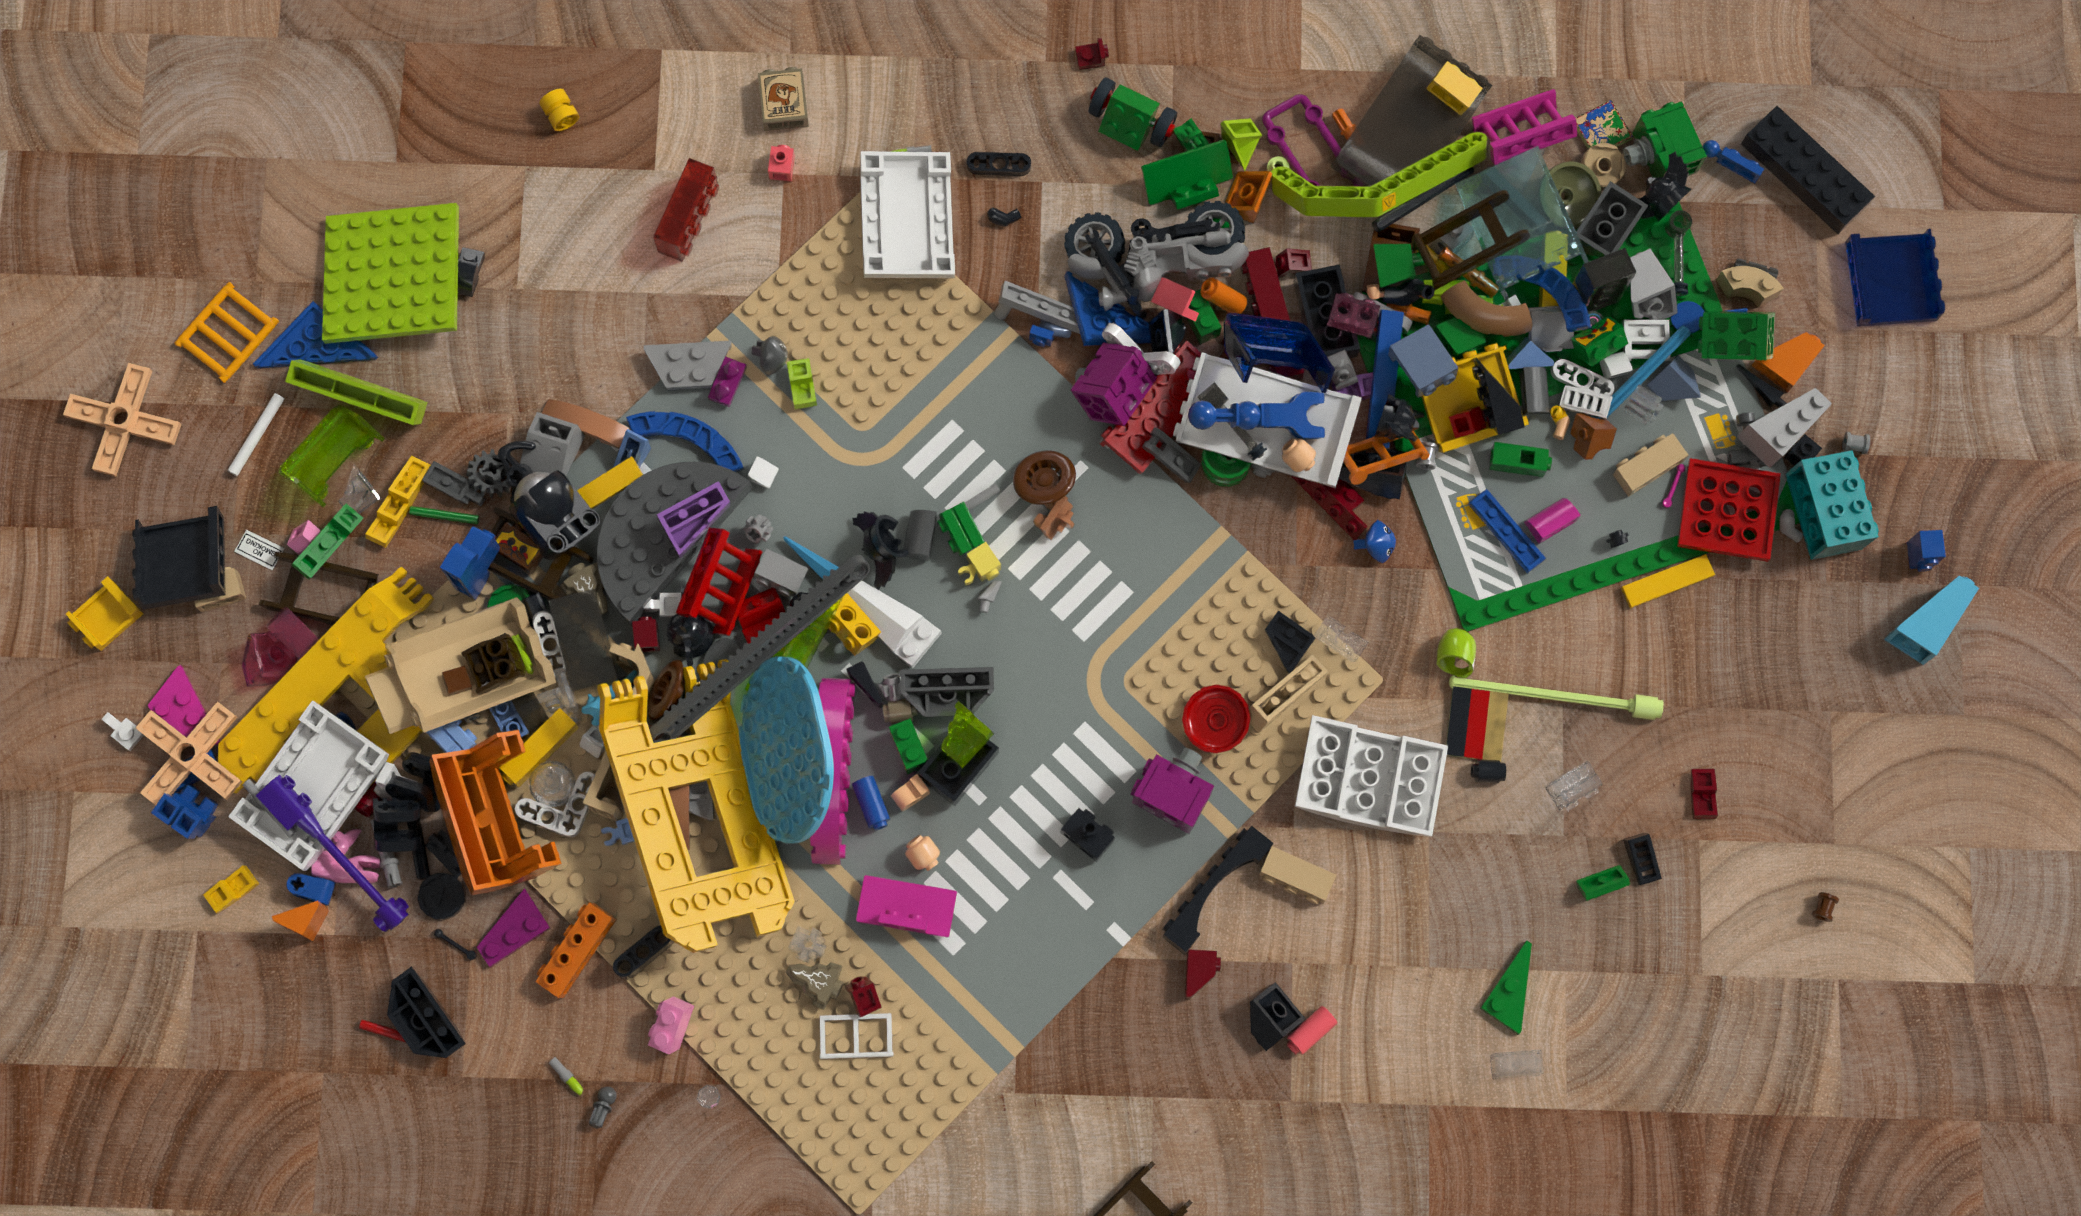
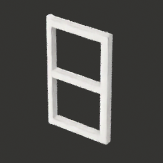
M857 1014L820 1016V1059L893 1057L892 1014H867L863 1017H859ZM887 1019V1052L859 1053L858 1020ZM853 1020L854 1053L826 1054L825 1021Z

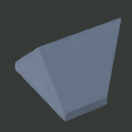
M1679 355L1672 359L1646 385L1661 402L1701 398L1694 371Z

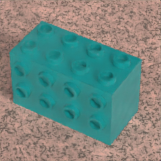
M1853 450L1801 460L1785 474L1811 560L1862 550L1879 537L1878 525L1873 520L1871 513L1872 505L1867 500L1865 482L1860 477L1858 470L1859 462L1854 457Z

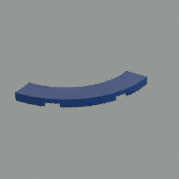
M1522 256L1495 258L1497 280L1527 281L1542 287L1553 296L1563 313L1568 332L1591 328L1589 314L1582 296L1571 281L1557 269L1542 261Z
M655 411L626 417L631 431L642 437L665 435L681 438L701 448L711 457L716 465L728 468L734 472L744 469L739 456L730 443L714 428L696 418L676 412Z

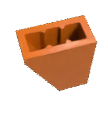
M1805 332L1775 347L1773 358L1769 360H1755L1751 366L1783 390L1789 392L1825 345L1821 343L1817 336Z

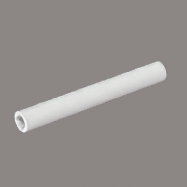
M274 393L227 471L234 476L239 475L283 403L284 398Z

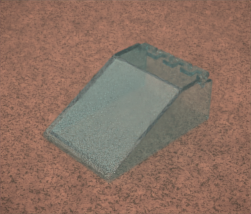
M1538 146L1455 184L1465 209L1498 191L1507 190L1510 195L1509 199L1493 209L1507 236H1510L1523 229L1528 230L1530 233V238L1526 242L1487 262L1505 301L1509 298L1505 288L1519 282L1516 277L1517 274H1520L1523 280L1540 273L1537 265L1541 264L1545 271L1561 264L1559 256L1562 254L1565 261L1581 255L1586 267L1590 265ZM1481 216L1470 221L1482 251L1495 244Z

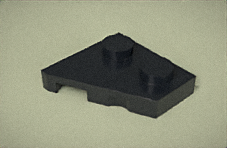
M1280 611L1275 614L1265 628V632L1285 669L1290 674L1312 645L1316 636Z

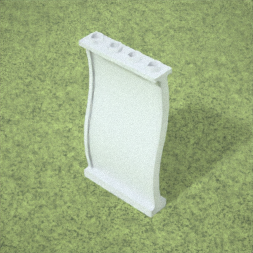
M1203 352L1200 358L1196 357L1193 366L1196 374L1194 380H1189L1186 392L1190 393L1188 401H1183L1180 410L1183 418L1181 424L1176 423L1173 436L1177 437V443L1201 448L1336 488L1360 407L1361 397L1331 391L1238 363L1244 375L1242 379L1230 360L1211 356ZM1302 392H1320L1325 394L1324 403L1311 405L1306 414L1307 420L1311 425L1325 429L1324 438L1305 440L1316 451L1315 464L1308 471L1295 472L1283 461V452L1281 451L1283 446L1290 439L1295 438L1285 428H1254L1252 430H1244L1239 427L1231 428L1230 422H1215L1209 429L1200 430L1192 426L1188 418V412L1192 404L1201 400L1210 402L1215 408H1230L1231 404L1243 401H1251L1256 404L1288 403L1293 396ZM1262 442L1261 446H1264L1263 448H1267V450L1253 461L1252 455H1248V453Z

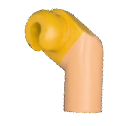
M1555 405L1550 409L1551 417L1556 424L1553 437L1563 440L1569 427L1570 419L1563 408Z

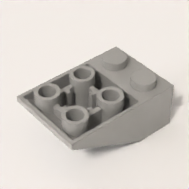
M537 412L526 437V441L535 443L536 448L532 451L523 449L520 464H526L531 467L533 473L546 472L551 474L559 470L567 476L585 436L578 425Z

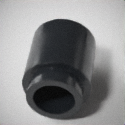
M1476 759L1475 764L1471 765V777L1475 779L1476 783H1499L1500 781H1505L1506 764L1501 763L1500 760Z

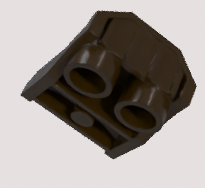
M504 633L495 638L482 641L461 652L462 656L467 660L478 695L487 693L518 677L525 676L523 659L516 643L509 634Z

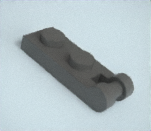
M1154 427L1150 433V439L1145 441L1142 448L1157 458L1185 483H1191L1202 464L1162 430ZM1159 441L1163 443L1160 448L1156 446Z

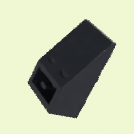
M1473 358L1475 366L1472 367V372L1480 386L1477 388L1479 400L1483 401L1484 404L1481 412L1484 421L1488 422L1489 428L1494 429L1498 435L1525 428L1519 404L1478 358Z

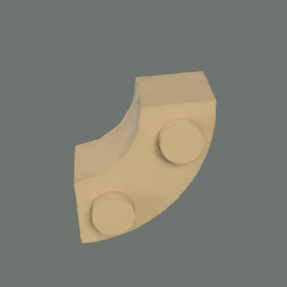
M1736 266L1725 269L1716 279L1727 299L1735 296L1745 297L1753 301L1758 307L1777 298L1784 289L1772 275L1750 266Z

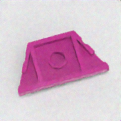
M181 665L176 667L148 704L150 710L186 738L207 714ZM220 739L214 745H218L221 742Z

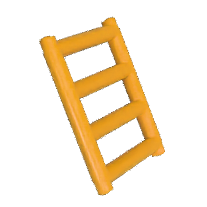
M228 282L174 342L177 347L181 348L183 346L216 372L223 383H226L279 323L277 318H270L234 290L235 287L231 282ZM227 296L264 324L263 328L256 335L219 306ZM212 313L249 341L248 345L241 352L204 323ZM197 330L234 358L226 369L189 340Z

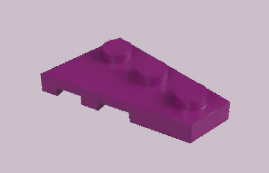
M525 888L477 946V949L490 968L551 929Z

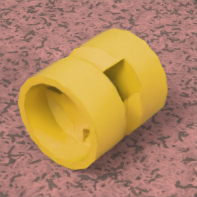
M556 89L547 93L539 102L545 115L549 116L548 120L555 131H563L570 128L580 118L575 107L570 105L571 101L564 89Z

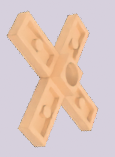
M128 363L115 403L111 402V404L70 394L63 413L66 418L106 428L92 466L94 471L116 477L130 435L175 445L181 427L180 422L139 412L152 374L150 368ZM119 413H128L127 420L124 423H114L115 417Z
M217 701L186 738L150 710L137 725L136 729L171 757L140 794L154 805H157L164 793L171 796L192 772L228 800L242 781L207 753L236 720L237 716ZM187 747H194V757L189 761H182L181 752Z

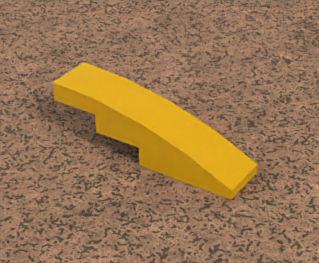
M413 456L409 458L388 489V496L378 509L376 519L365 533L366 539L385 548L388 546L424 484L422 479L430 468V464Z

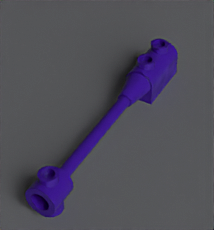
M278 775L256 797L287 831L298 826L312 838L319 841L379 906L373 921L380 930L387 932L389 929L393 930L409 915L406 912L409 908L407 902L400 897L397 900L392 897L386 901L323 833L324 830L309 807L312 803L310 797L305 793L300 795L296 793L293 789L296 783L290 776L285 775L282 777Z

